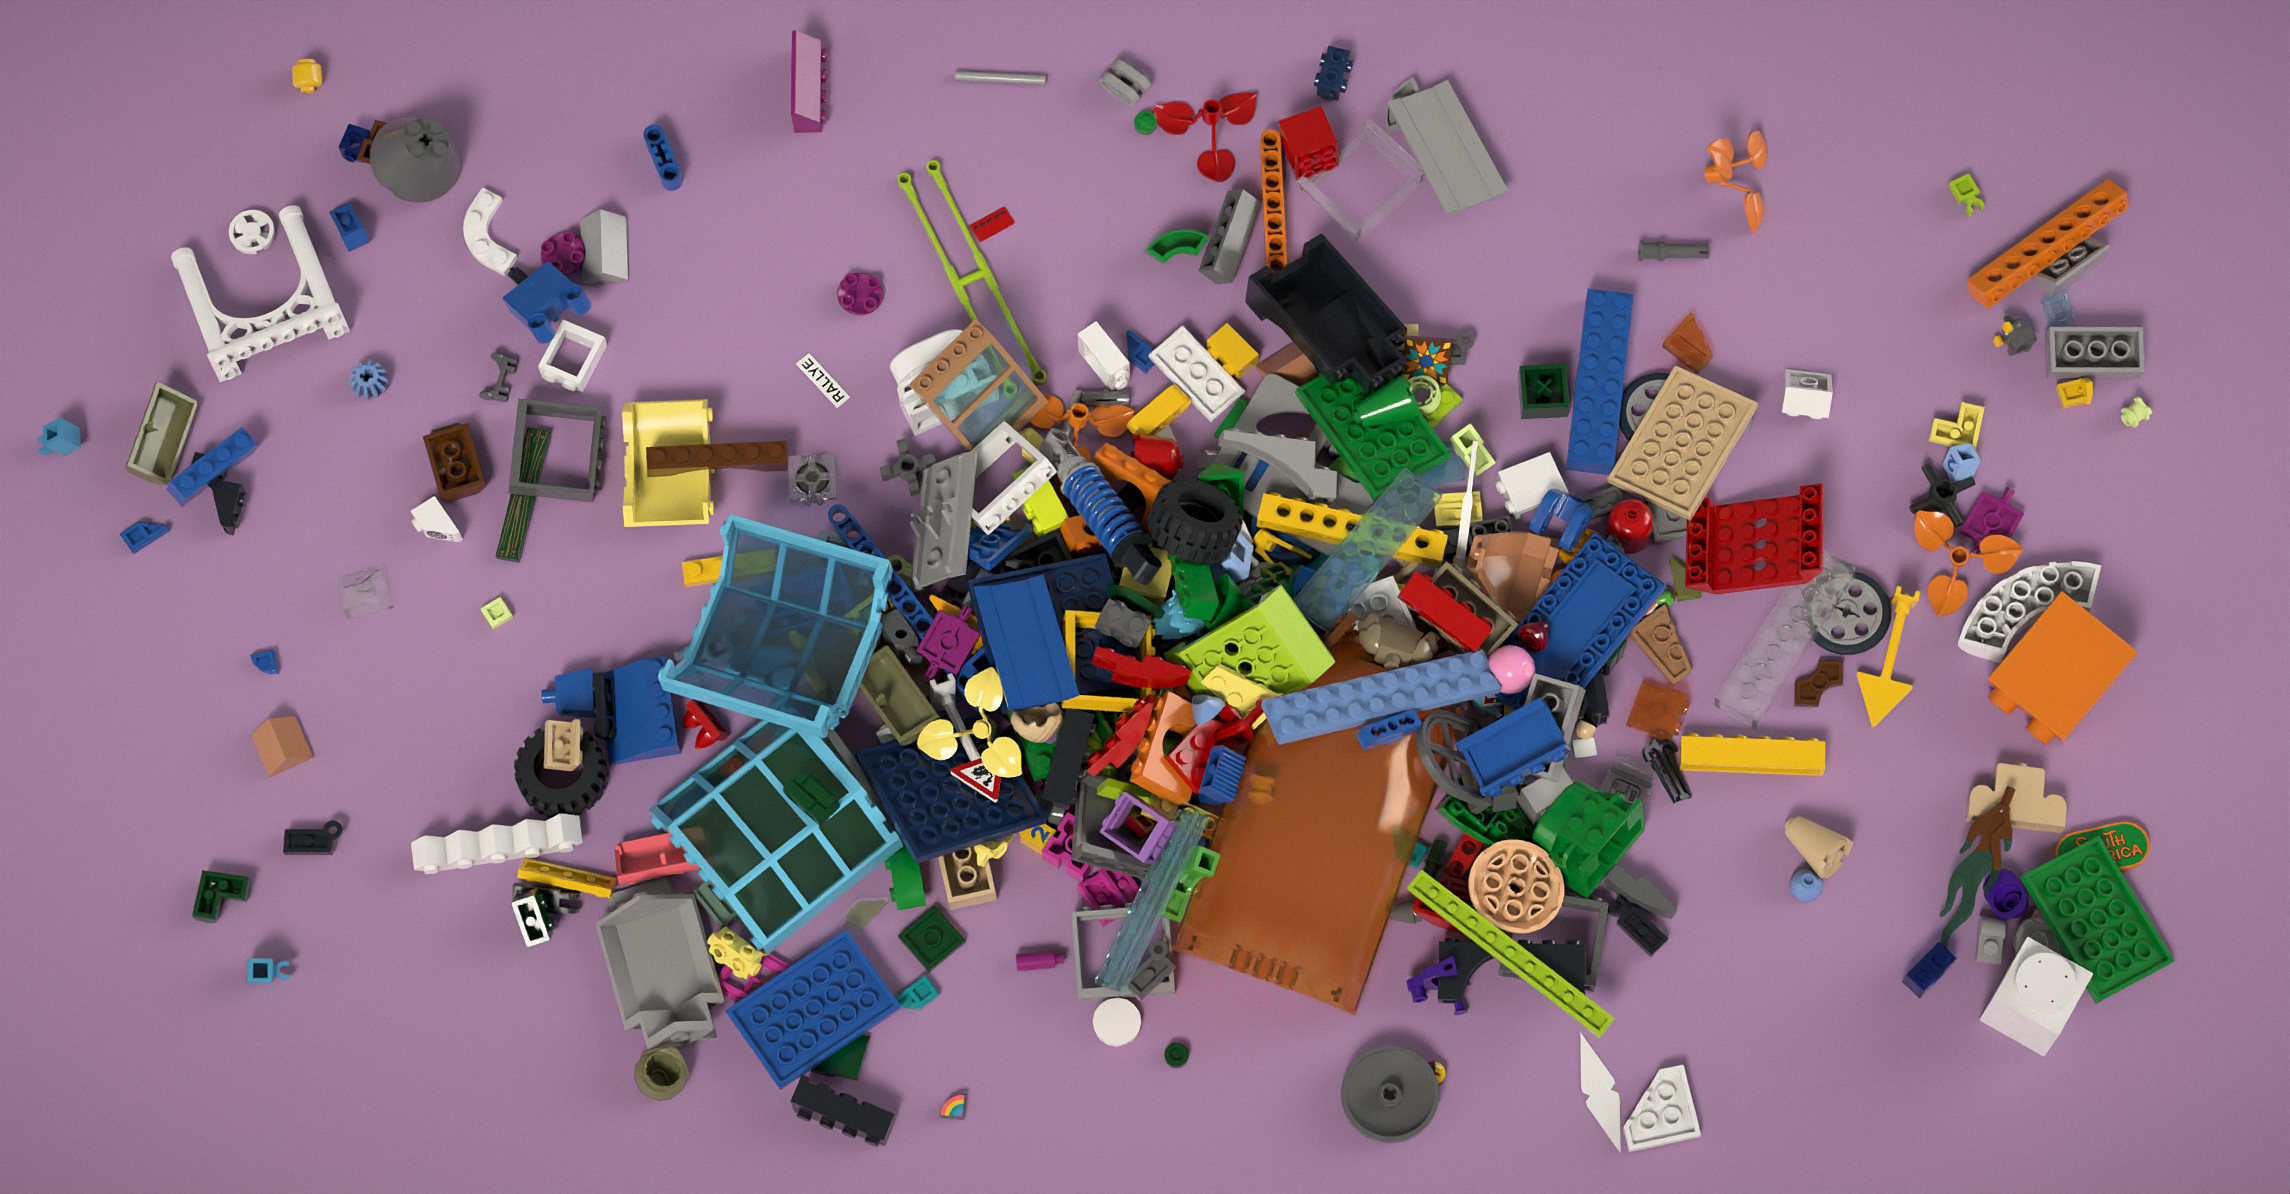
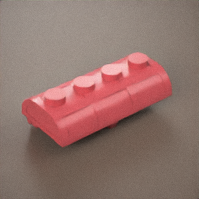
M703 825L682 829V833L708 864L715 866L709 830L706 831ZM669 832L617 843L616 850H614L619 885L635 884L638 881L659 879L662 876L672 874L679 875L686 871L699 869L696 864L691 866L683 856L685 853L684 849L681 846L677 849L668 838L671 836Z

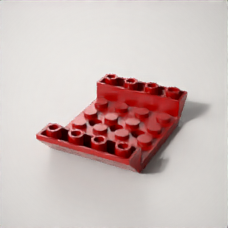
M1824 484L1800 486V495L1716 506L1710 498H1704L1691 521L1687 519L1685 587L1718 595L1808 584L1823 572ZM1760 519H1767L1763 527H1756ZM1760 540H1766V545L1763 548L1756 549V544ZM1759 562H1766L1762 570L1755 569Z

